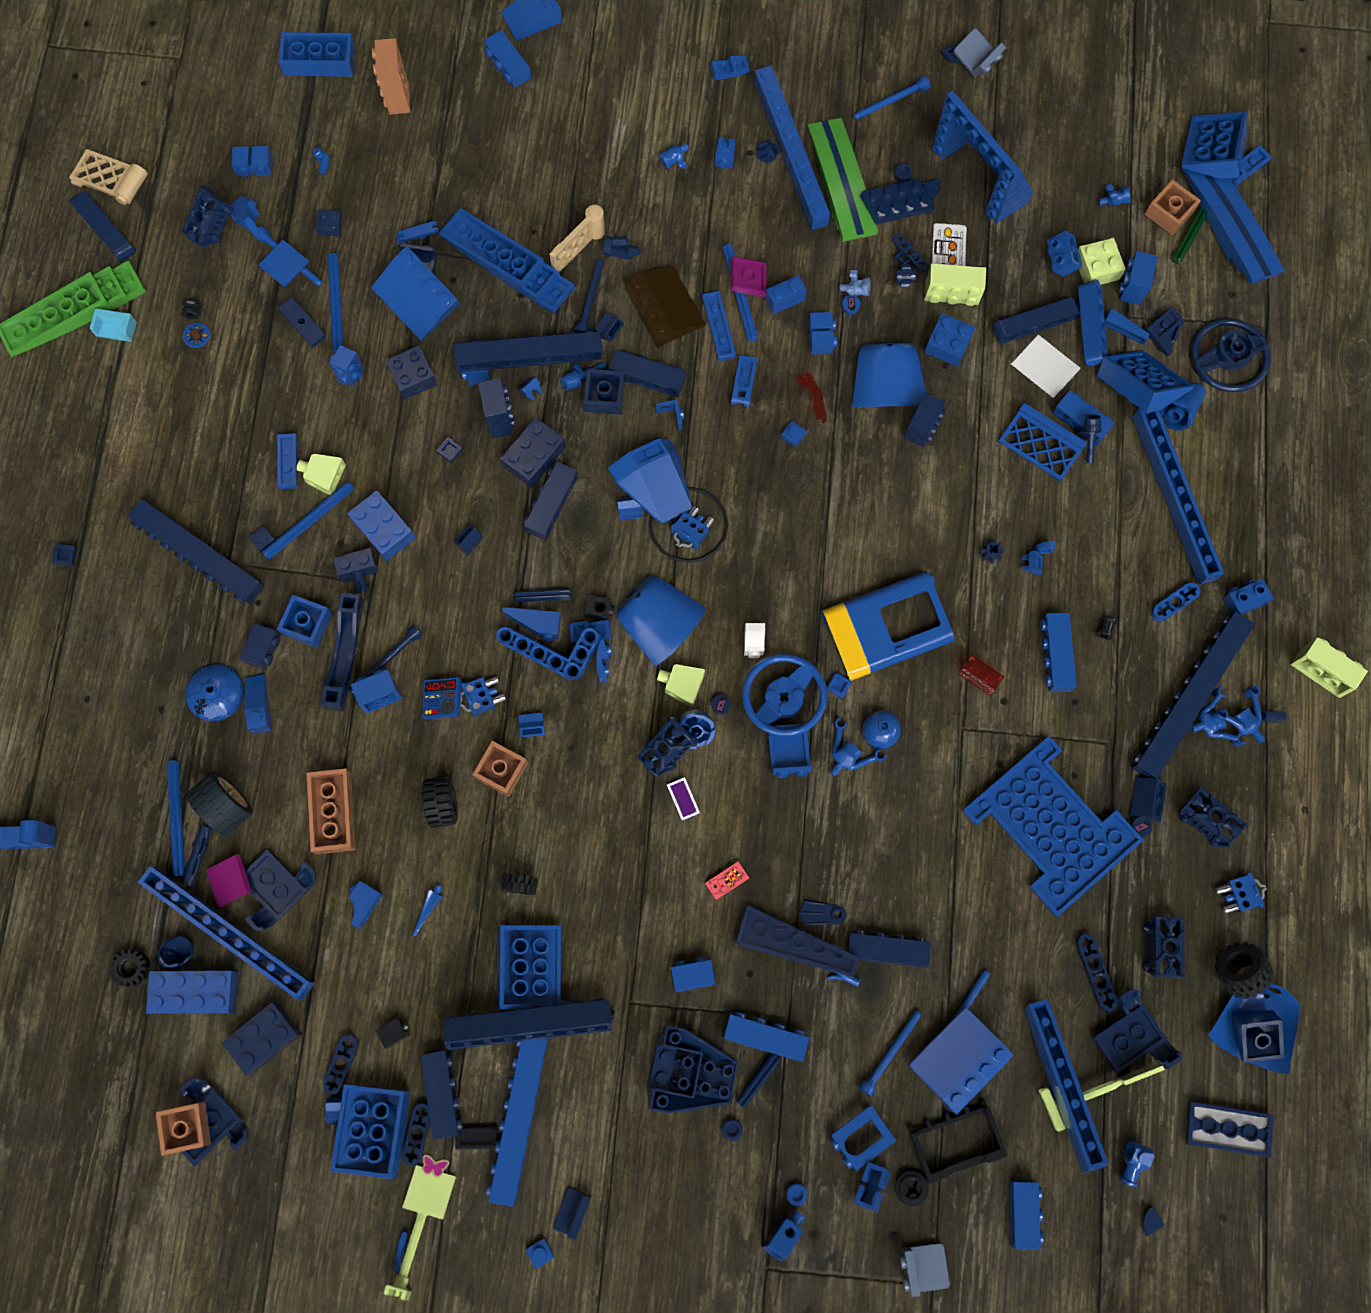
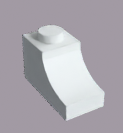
M765 623L745 624L744 655H748L749 658H759L760 655L764 654Z

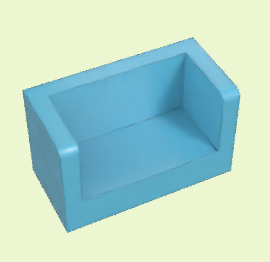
M95 309L90 329L96 337L132 342L137 322L128 313Z

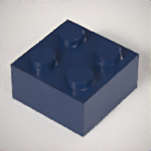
M318 210L316 223L318 236L340 237L343 218L341 211Z

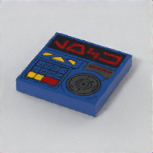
M447 678L424 681L422 718L428 720L460 717L461 679Z

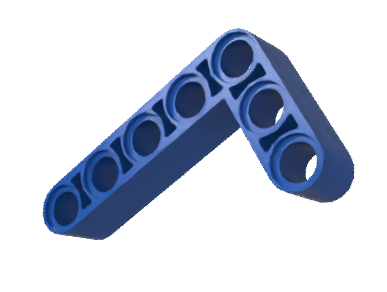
M502 627L496 634L497 640L501 644L570 680L579 679L584 675L602 638L598 629H585L580 635L570 657H567L511 627ZM507 630L511 634V638L508 641L503 636ZM591 631L596 636L593 642L587 639V635ZM523 639L528 644L525 650L520 647V642ZM539 648L544 650V656L541 659L537 656ZM582 648L587 652L585 659L579 657V651ZM556 657L561 659V665L558 668L553 664ZM572 666H576L578 669L576 676H572L570 673Z
M33 820L20 821V827H0V849L54 848L56 827Z

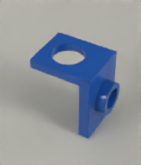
M672 400L656 403V413L674 410L678 430H681L684 413L682 408L679 409L678 401Z

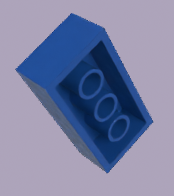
M281 33L279 64L284 76L353 77L355 43L351 33Z
M149 971L146 1013H235L238 972Z

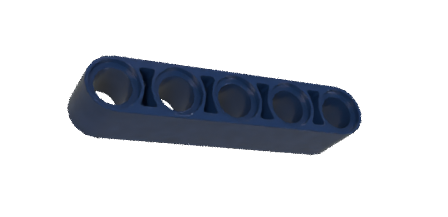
M84 190L69 200L121 263L136 252Z
M1070 297L1000 320L992 328L998 342L1003 344L1073 321L1081 313L1074 298Z

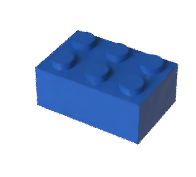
M375 491L347 513L354 525L385 561H388L416 539L411 529L378 491Z

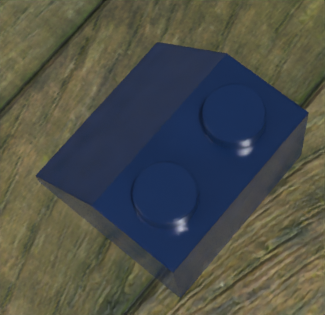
M1273 1010L1232 1015L1233 1034L1243 1063L1284 1058L1283 1020Z

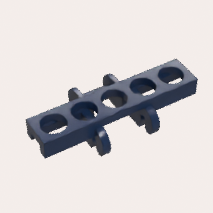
M900 233L891 238V241L900 250V253L895 255L894 260H899L902 264L913 265L920 274L923 270L928 269L929 265ZM898 237L901 242H897L895 238ZM907 250H912L913 254H907ZM904 254L909 258L906 262L902 259ZM921 263L924 267L921 268L918 264Z

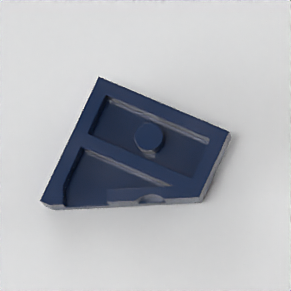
M1171 307L1145 330L1166 357L1172 354L1174 342L1177 341L1179 329L1182 328L1184 320Z

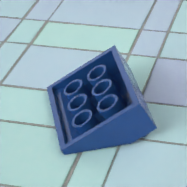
M1247 111L1192 116L1182 168L1220 179L1239 177L1248 133Z
M408 246L391 261L371 287L421 341L461 304Z
M1144 350L1105 356L1097 375L1105 384L1113 387L1117 393L1125 396L1129 402L1140 407V410L1145 413L1163 409L1194 388V385Z
M501 925L497 927L496 1009H532L534 1006L550 1007L556 1003H561V926Z
M964 1007L908 1066L946 1108L957 1115L1014 1055L978 1018Z
M344 1084L330 1171L387 1179L397 1178L411 1091Z

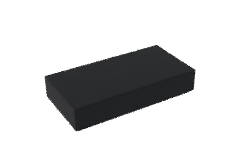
M466 1127L460 1130L461 1135L455 1136V1150L496 1149L498 1127Z

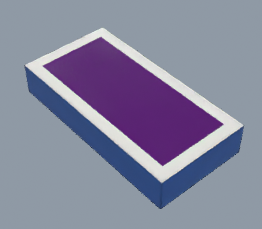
M685 777L667 784L681 821L700 814Z

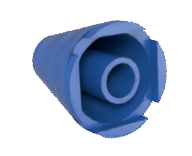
M1192 383L1194 388L1159 410L1167 427L1176 431H1183L1192 425L1206 395L1205 388L1201 384Z

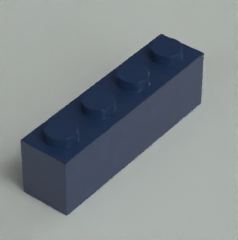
M625 350L615 351L609 367V371L624 372L625 382L679 398L685 381L686 371L678 366L671 367L661 361H651L644 356H635Z
M559 462L550 468L549 478L546 483L542 484L540 488L541 494L538 499L536 498L533 501L532 511L530 515H526L523 522L527 533L545 541L578 479L577 470Z
M853 930V934H848L847 952L859 957L861 961L926 968L929 967L931 942H925L926 938L913 937V940H907L904 935H893V938L885 937V933L874 932L873 936L865 935V931Z
M445 1050L421 1055L433 1140L461 1135L460 1130H463V1122L461 1117L458 1118L457 1109H460L458 1096L454 1094V1088L457 1087L455 1075L451 1074L450 1067H453L452 1055H448V1051Z

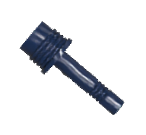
M1097 414L1086 415L1084 428L1079 432V437L1088 440L1087 463H1094L1096 434L1102 431L1101 416Z

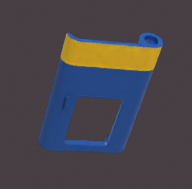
M927 571L821 611L823 622L830 629L849 680L852 681L954 642V634L934 587L935 580L931 573L929 574ZM927 592L940 625L897 643L892 642L880 609L916 594Z

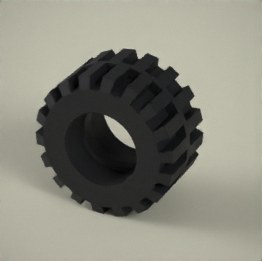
M447 775L424 779L421 788L422 804L425 818L430 828L455 825L458 819V807L451 778Z
M1237 942L1234 943V946H1226L1227 949L1225 951L1222 949L1219 952L1221 955L1215 959L1217 963H1214V968L1218 979L1230 995H1234L1239 999L1241 996L1244 999H1249V996L1255 998L1258 997V993L1263 994L1265 992L1264 989L1270 987L1269 982L1273 981V969L1259 947L1257 948L1252 943L1249 945L1248 942H1243L1242 944ZM1251 966L1246 973L1236 974L1241 968Z

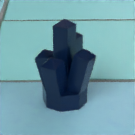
M606 236L603 253L604 255L631 260L634 256H638L641 250L638 246L628 245L629 239L627 236Z

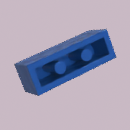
M502 30L484 40L486 56L492 58L495 68L503 73L504 80L510 83L513 88L531 79L530 67Z
M1071 391L1065 395L1052 413L1078 433L1084 428L1086 415H1100L1102 431L1096 434V446L1114 425L1110 417L1103 415L1096 410L1095 406L1088 404L1077 393Z
M1009 1180L1011 1247L1014 1249L1041 1250V1244L1044 1242L1043 1231L1040 1230V1222L1043 1221V1211L1039 1208V1199H1042V1188L1035 1181Z

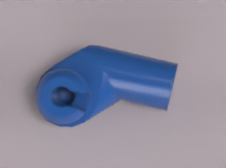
M315 148L313 156L320 163L318 172L325 175L327 174L330 158L325 151Z

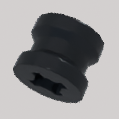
M184 298L182 301L184 308L181 310V315L188 319H198L200 317L198 310L201 308V302L194 298Z

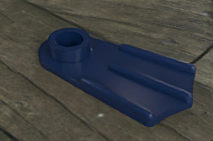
M807 900L804 901L799 912L804 926L842 924L847 917L845 909L841 906ZM836 911L841 913L840 919L834 917Z

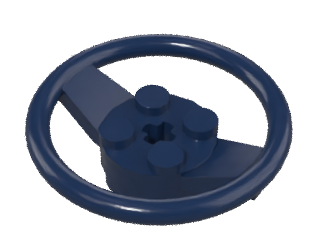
M1227 318L1208 323L1196 334L1191 347V359L1198 375L1207 384L1221 391L1242 392L1249 390L1265 378L1270 368L1271 353L1265 336L1255 327L1241 320ZM1234 326L1250 333L1246 335L1238 332L1239 330H1231L1222 336L1211 351L1199 358L1200 342L1214 328ZM1263 352V365L1260 372L1253 380L1240 385L1224 384L1213 379L1207 373L1219 367H1223L1225 370L1241 369L1249 363L1254 354Z

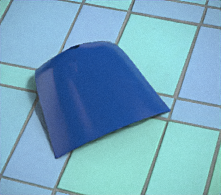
M907 342L863 345L858 358L852 407L919 405L926 391L918 353L913 344Z
M649 576L638 583L625 596L617 609V617L625 630L656 667L668 658L690 635L703 617L706 607L664 580ZM634 590H636L635 593H634L630 598H628V596H629ZM640 592V597L636 598L635 596Z
M1270 983V987L1276 988L1282 993H1274L1265 988L1264 993L1270 996L1268 999L1264 998L1261 993H1258V997L1255 998L1249 996V999H1244L1243 996L1239 999L1232 995L1208 1036L1219 1047L1241 1058L1233 1034L1232 1015L1273 1010L1283 1020L1284 1058L1249 1063L1273 1072L1289 1075L1299 1022V1002L1283 987Z

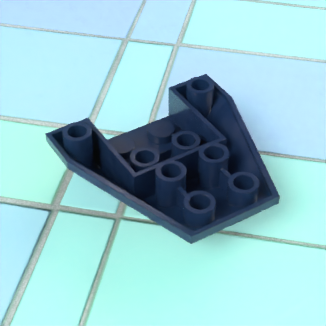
M665 1025L655 1044L647 1082L648 1109L664 1113H675L731 1104L738 1062L686 1029Z

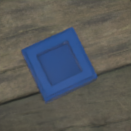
M835 673L827 687V691L843 699L852 681Z

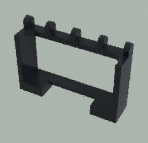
M984 1098L979 1099L981 1108L969 1111L966 1104L963 1108L964 1114L950 1118L948 1111L943 1112L945 1120L931 1125L929 1118H925V1128L914 1131L911 1124L907 1125L927 1183L932 1184L949 1178L950 1174L983 1162L990 1163L1008 1156L991 1109L987 1106ZM984 1112L996 1148L930 1172L917 1136Z

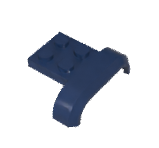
M266 850L245 870L251 893L264 907L258 912L250 914L245 920L255 931L269 929L314 886L317 873L307 862H304L300 866V871L294 877L269 850Z
M1130 989L1118 997V1004L1125 1016L1092 1037L1115 1073H1119L1149 1052L1165 1069H1169L1181 1061V1051L1176 1050L1169 1043L1142 1003L1139 990Z
M192 1078L179 1090L184 1096L191 1098L196 1103L206 1102L211 1145L181 1151L194 1166H197L225 1136L229 1138L230 1146L234 1151L249 1138V1128L246 1123L206 1081L200 1078Z

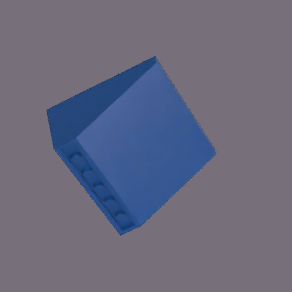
M951 91L945 99L932 144L933 151L944 159L971 142L972 147L982 155L983 160L998 175L986 208L988 217L997 224L1029 203L1033 191L1022 171L954 91Z

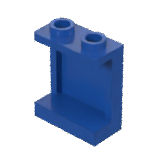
M803 724L779 725L772 727L780 729H792L799 727ZM808 731L790 737L775 736L768 733L772 776L777 775V778H787L788 774H796L797 777H803L811 773Z

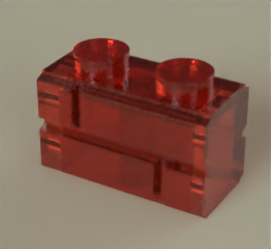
M973 655L958 674L989 696L995 692L1004 679L1003 675Z

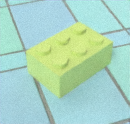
M931 263L925 283V301L932 303L948 302L949 304L961 303L968 306L978 305L985 290L986 268Z
M1318 637L1303 646L1290 664L1339 698L1356 690L1368 672L1360 663L1352 661L1346 657L1344 652L1334 649L1326 640Z

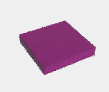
M733 256L730 260L731 291L765 297L767 289L766 263Z
M240 854L234 855L206 870L218 907H223L252 892Z

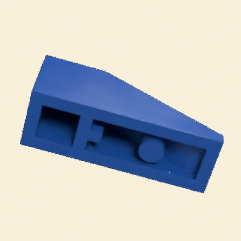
M503 607L502 611L505 617L545 641L559 639L560 612Z
M265 674L245 678L247 730L253 734L273 730Z

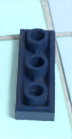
M292 297L278 307L282 315L311 348L327 338Z

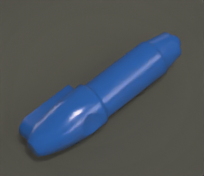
M403 1230L397 1243L393 1269L395 1273H398L401 1269L407 1248L408 1232L406 1230Z

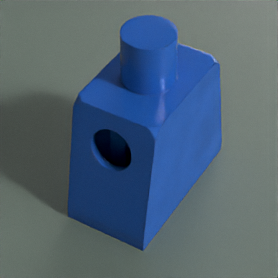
M795 1210L789 1219L783 1218L765 1241L762 1248L778 1261H785L803 1234L799 1227L805 1220V1217ZM786 1229L790 1232L789 1237L785 1235Z

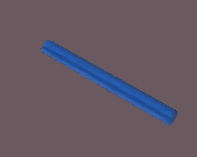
M726 244L722 249L731 278L730 260L733 256H736L733 246ZM734 291L747 340L754 342L758 336L745 293Z
M329 253L328 273L333 351L336 353L339 346H343L339 263L337 254Z
M350 482L343 484L264 549L263 555L267 559L274 557L354 491Z
M177 760L167 761L172 869L173 876L181 877L185 874L179 762Z

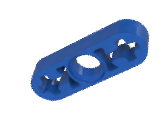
M1188 583L1151 610L1152 618L1157 622H1163L1199 597V586L1195 583ZM1192 589L1194 593L1185 598L1183 595ZM1172 598L1179 599V607H1175L1171 604ZM1167 607L1168 610L1159 616L1157 612Z

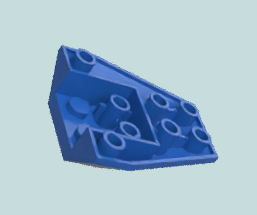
M659 438L630 451L608 467L616 484L660 524L692 509L681 460L670 439Z

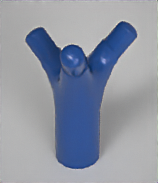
M838 973L827 976L828 980H843L856 987L860 983V979L856 977L852 978Z

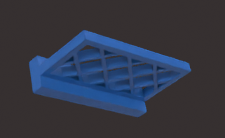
M1025 403L998 441L1060 482L1087 444L1086 441ZM1019 417L1027 422V428L1017 429L1016 422ZM1031 430H1041L1043 438L1033 439ZM1029 431L1030 440L1020 442L1018 433ZM1015 433L1017 443L1010 444L1004 440L1008 434ZM1047 440H1057L1059 447L1049 449ZM1044 441L1046 450L1036 452L1034 442ZM1031 443L1033 453H1024L1021 445ZM1071 449L1076 453L1073 458L1065 459L1063 450ZM1060 450L1062 460L1052 462L1050 452ZM1047 453L1048 463L1041 464L1038 462L1037 455ZM1062 463L1064 468L1062 474L1059 475L1054 472L1052 465Z

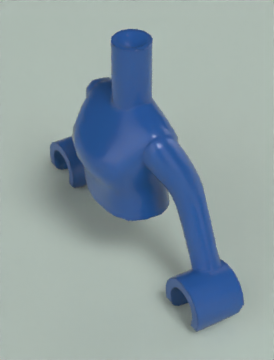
M1224 686L1218 687L1213 690V700L1199 712L1200 722L1191 725L1189 729L1192 733L1203 730L1209 738L1229 739L1234 746L1244 745L1246 742L1242 743L1239 740V737L1242 736L1241 733L1233 735L1217 732L1226 728L1225 720L1215 722L1212 719V715L1218 710L1207 713L1216 706L1220 699L1227 697V694L1222 695L1220 693Z
M1252 686L1244 692L1246 698L1252 699L1255 715L1249 707L1239 712L1233 718L1228 715L1225 709H1220L1212 715V719L1215 722L1226 720L1234 725L1242 735L1252 734L1258 743L1266 740L1258 730L1262 722V715L1257 697L1260 694V689L1257 686Z
M840 718L835 721L836 736L832 755L837 763L829 771L831 775L836 777L842 768L856 770L874 761L880 763L885 760L886 755L882 759L877 757V753L880 751L877 750L873 756L856 762L862 752L849 741H846L839 749L842 730L845 729L847 723L843 727H839L837 722H839Z

